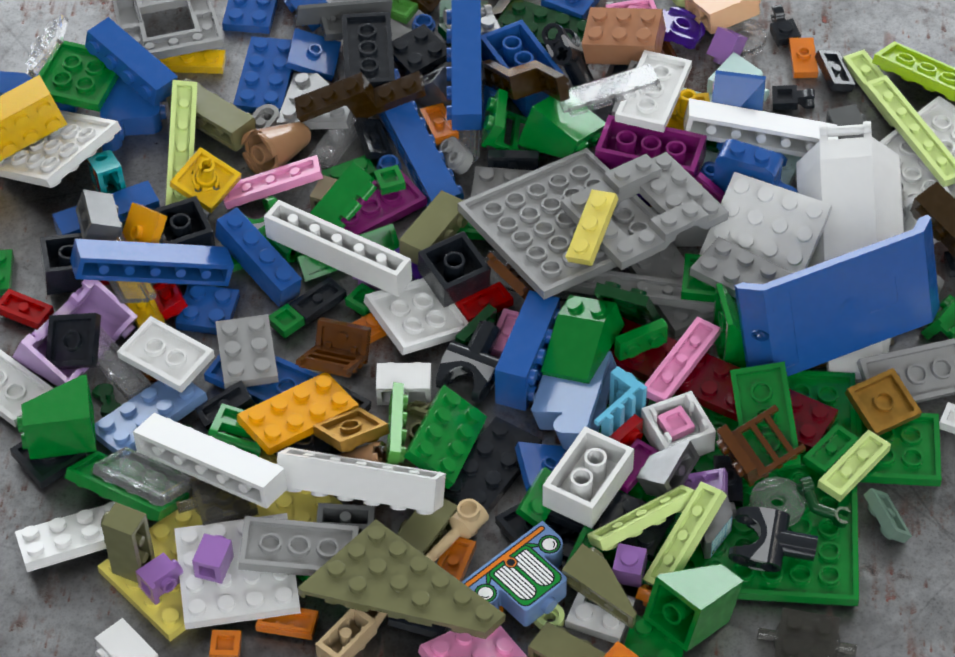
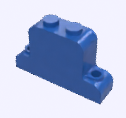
M119 77L100 110V118L118 121L121 130L114 135L113 140L102 145L103 152L120 149L125 136L160 132L162 120L167 119L166 105H162V102H167V98L153 106L147 100L141 98L137 91L130 85L125 84Z
M735 139L726 140L715 162H705L699 173H703L724 192H726L734 172L798 193L794 187L781 181L783 159L778 153Z

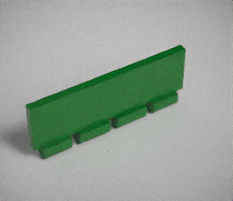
M352 162L310 214L344 229L346 225L340 220L344 217L350 222L360 210L362 205L357 201L358 198L361 197L366 202L376 191L377 187L372 184L374 178L355 162Z

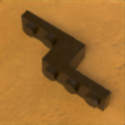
M491 59L482 61L486 85L497 91L498 89L507 91L508 97L513 100L541 91L560 102L570 99L568 90L571 89L568 77L537 60L509 69Z
M419 71L373 88L363 73L360 72L298 96L294 100L296 115L300 122L310 120L343 106H347L357 119V117L369 118L424 97L426 92L423 76Z

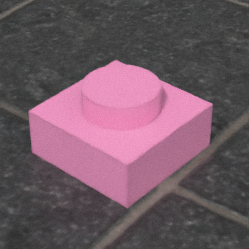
M681 405L657 416V424L663 433L669 432L672 442L693 433L695 430V425Z

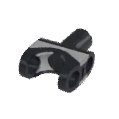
M557 23L547 24L542 30V39L552 60L556 64L563 66L578 95L589 92L597 84L588 68L589 64H586L582 42L578 35L571 29H563ZM556 27L558 33L555 39L551 41L548 38V32L551 28Z
M483 320L479 321L468 346L452 341L442 357L436 376V387L441 388L443 385L448 387L449 383L451 384L459 376H470L474 379L471 400L479 404L482 403L495 385V368L500 358L490 354L501 333V329L493 323Z
M740 507L736 510L735 520L753 529L759 539L750 545L730 547L728 558L731 561L765 572L781 571L784 556L814 562L818 536L788 531L790 515L788 513L766 507Z

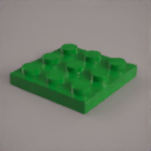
M60 39L38 74L41 76L55 102L98 112L101 110L119 78L116 73L109 70L95 55L90 54L85 45Z
M856 412V436L860 439L868 429ZM921 413L920 417L880 435L879 437L891 444L890 451L860 481L862 483L940 487L942 476L939 414Z

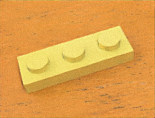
M591 190L565 256L568 262L593 266L618 202L616 193Z

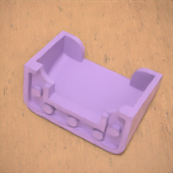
M83 280L81 289L79 288L76 292H73L68 301L53 315L100 314L99 359L121 336L126 339L136 327L133 323L138 316L99 280ZM48 319L38 330L35 329L32 334L29 333L19 343L12 358L28 370L58 387L83 375L89 368L58 369L45 358Z

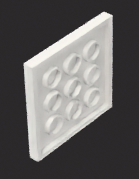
M60 110L67 125L1 160L0 177L49 188L55 187L60 184L61 179L68 173L78 169L79 164L86 158L95 155L97 149L103 144L113 140L114 135L121 130L118 121Z
M734 172L721 202V205L729 212L728 220L710 228L699 255H702L718 237H721L791 273L806 269L831 213L832 204Z
M287 513L261 516L263 518L288 520ZM244 519L174 528L177 559L183 569V574L179 578L185 630L301 613L296 575L238 570ZM204 533L213 536L221 535L232 540L234 557L222 584L197 578L194 575L192 560Z

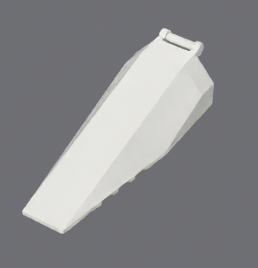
M865 121L859 125L827 127V124L819 125L820 141L796 163L798 193L832 204L831 213L808 267L904 233L900 157L897 153L872 137L871 121ZM864 134V137L828 140V137ZM891 338L828 361L826 365L827 372L855 373V383L863 382L857 361L861 358L889 353Z

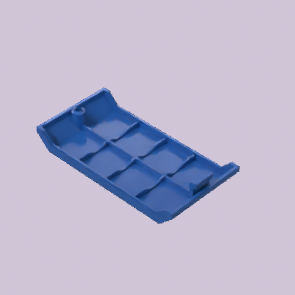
M925 215L918 218L912 230L765 284L742 282L734 285L746 367L785 361L788 377L932 323L940 308L931 217Z

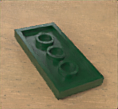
M511 0L497 20L500 27L523 20L547 52L548 50L542 39V30L547 24L557 23L563 29L573 30L582 42L587 20L524 0ZM556 27L551 28L548 32V38L551 41L555 39L558 33Z
M605 281V284H596L594 294L597 299L615 302L621 317L641 325L661 319L650 297L646 296L647 292L637 288H631V291L620 289L621 285L611 281Z

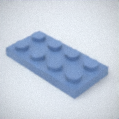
M158 380L96 422V440L120 459H124L137 450L133 431L153 413L178 422L194 411L195 408L208 401L206 392L191 382L181 393Z

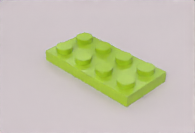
M895 41L874 54L872 63L878 65L881 70L894 72L905 81L916 82L923 85V88L928 91L939 92L946 99L955 101L954 67Z

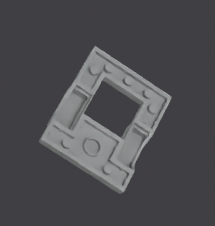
M112 0L117 24L157 59L224 47L223 36L210 0ZM187 6L194 29L147 38L142 14Z
M667 152L654 158L644 154L604 172L603 181L561 199L560 208L577 225L592 189L616 193L618 197L617 203L640 194L660 213V215L650 219L649 227L630 236H627L610 220L600 249L621 270L665 250L678 233L695 225L707 230L728 220L729 212Z

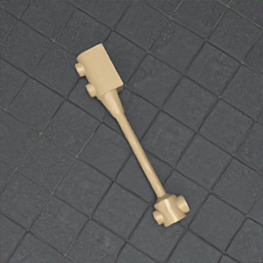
M474 499L460 501L457 506V512L449 519L452 529L425 556L435 562L459 537L470 539L475 536L489 519L485 508ZM350 608L315 644L317 657H354L377 634V630L387 613L370 609L369 612Z

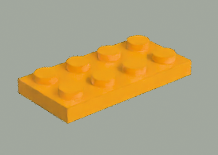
M322 373L238 413L237 422L269 456L314 434L313 425L358 408L359 404L329 373Z

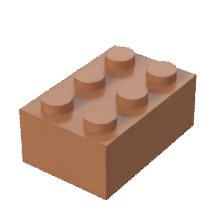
M590 7L582 40L586 64L629 65L631 60L639 62L644 50L661 53L666 32L663 10Z

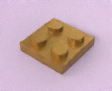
M894 368L847 388L845 392L867 429L878 436L920 417L922 413Z
M361 407L313 425L316 437L341 452L353 451L359 445L378 441L380 437L390 434L388 423Z

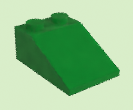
M722 283L716 284L713 324L721 328L720 335L714 342L717 356L719 359L737 367H746L737 303Z
M569 295L557 315L541 369L542 375L589 384L615 342V337L620 334L624 327L617 304L615 302Z

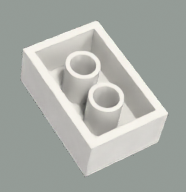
M584 426L542 485V506L592 529L632 472L634 448Z

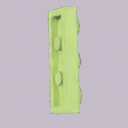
M868 429L818 480L817 487L841 502L890 451L891 444Z

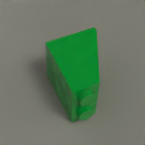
M570 94V99L562 102L549 96L532 106L517 144L521 147L564 158L585 148L596 147L606 122Z
M87 375L78 376L21 404L22 415L17 416L19 433L24 432L21 433L23 449H28L30 460L97 451L94 407Z
M722 564L659 574L656 576L643 619L687 652L730 621L744 580Z

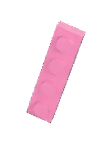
M317 155L241 179L223 199L227 209H231L323 179L320 161Z
M697 316L644 384L647 386L646 397L657 403L672 398L719 337L721 328Z

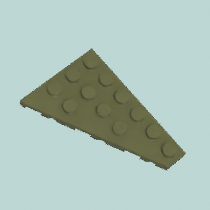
M376 519L298 587V594L303 598L308 595L325 599V603L341 604L346 608L369 612V609L387 613L390 618H402L416 624L432 627V624L449 627L451 632L468 633L473 637L482 639L489 637L505 622V614Z

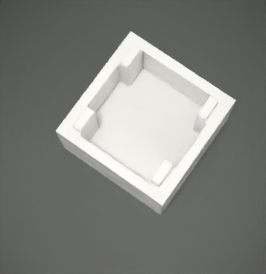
M692 391L642 408L643 433L653 448L661 451L687 439L692 442L699 456L714 451L716 430ZM681 405L695 425V430L693 433L672 442L669 432L663 433L657 424V416Z

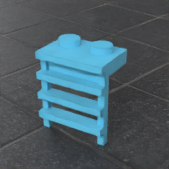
M619 366L610 373V407L594 420V424L597 426L601 424V434L609 437L634 414L641 418V410L646 407L647 386L638 381L632 373L624 371Z

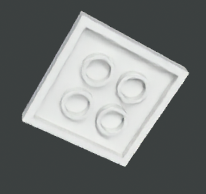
M424 278L411 281L398 297L384 290L365 294V305L402 355L455 340V336L469 323L454 303L444 308Z

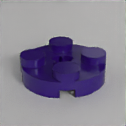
M671 7L669 11L664 9L663 15L666 26L664 41H673L687 49H694L705 34V26L702 21L698 24L694 20L696 15L683 8Z

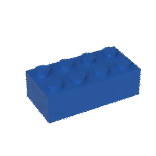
M523 20L481 35L482 61L491 59L509 69L537 60L564 74ZM541 91L517 100L512 99V101L524 117H528L532 106L548 98L549 95Z
M529 290L495 368L496 404L526 411L530 401L533 402V395L537 393V384L542 378L541 369L555 321L560 311L559 297L551 296L544 300L537 292Z

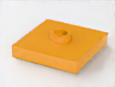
M132 202L120 241L159 243L167 216Z

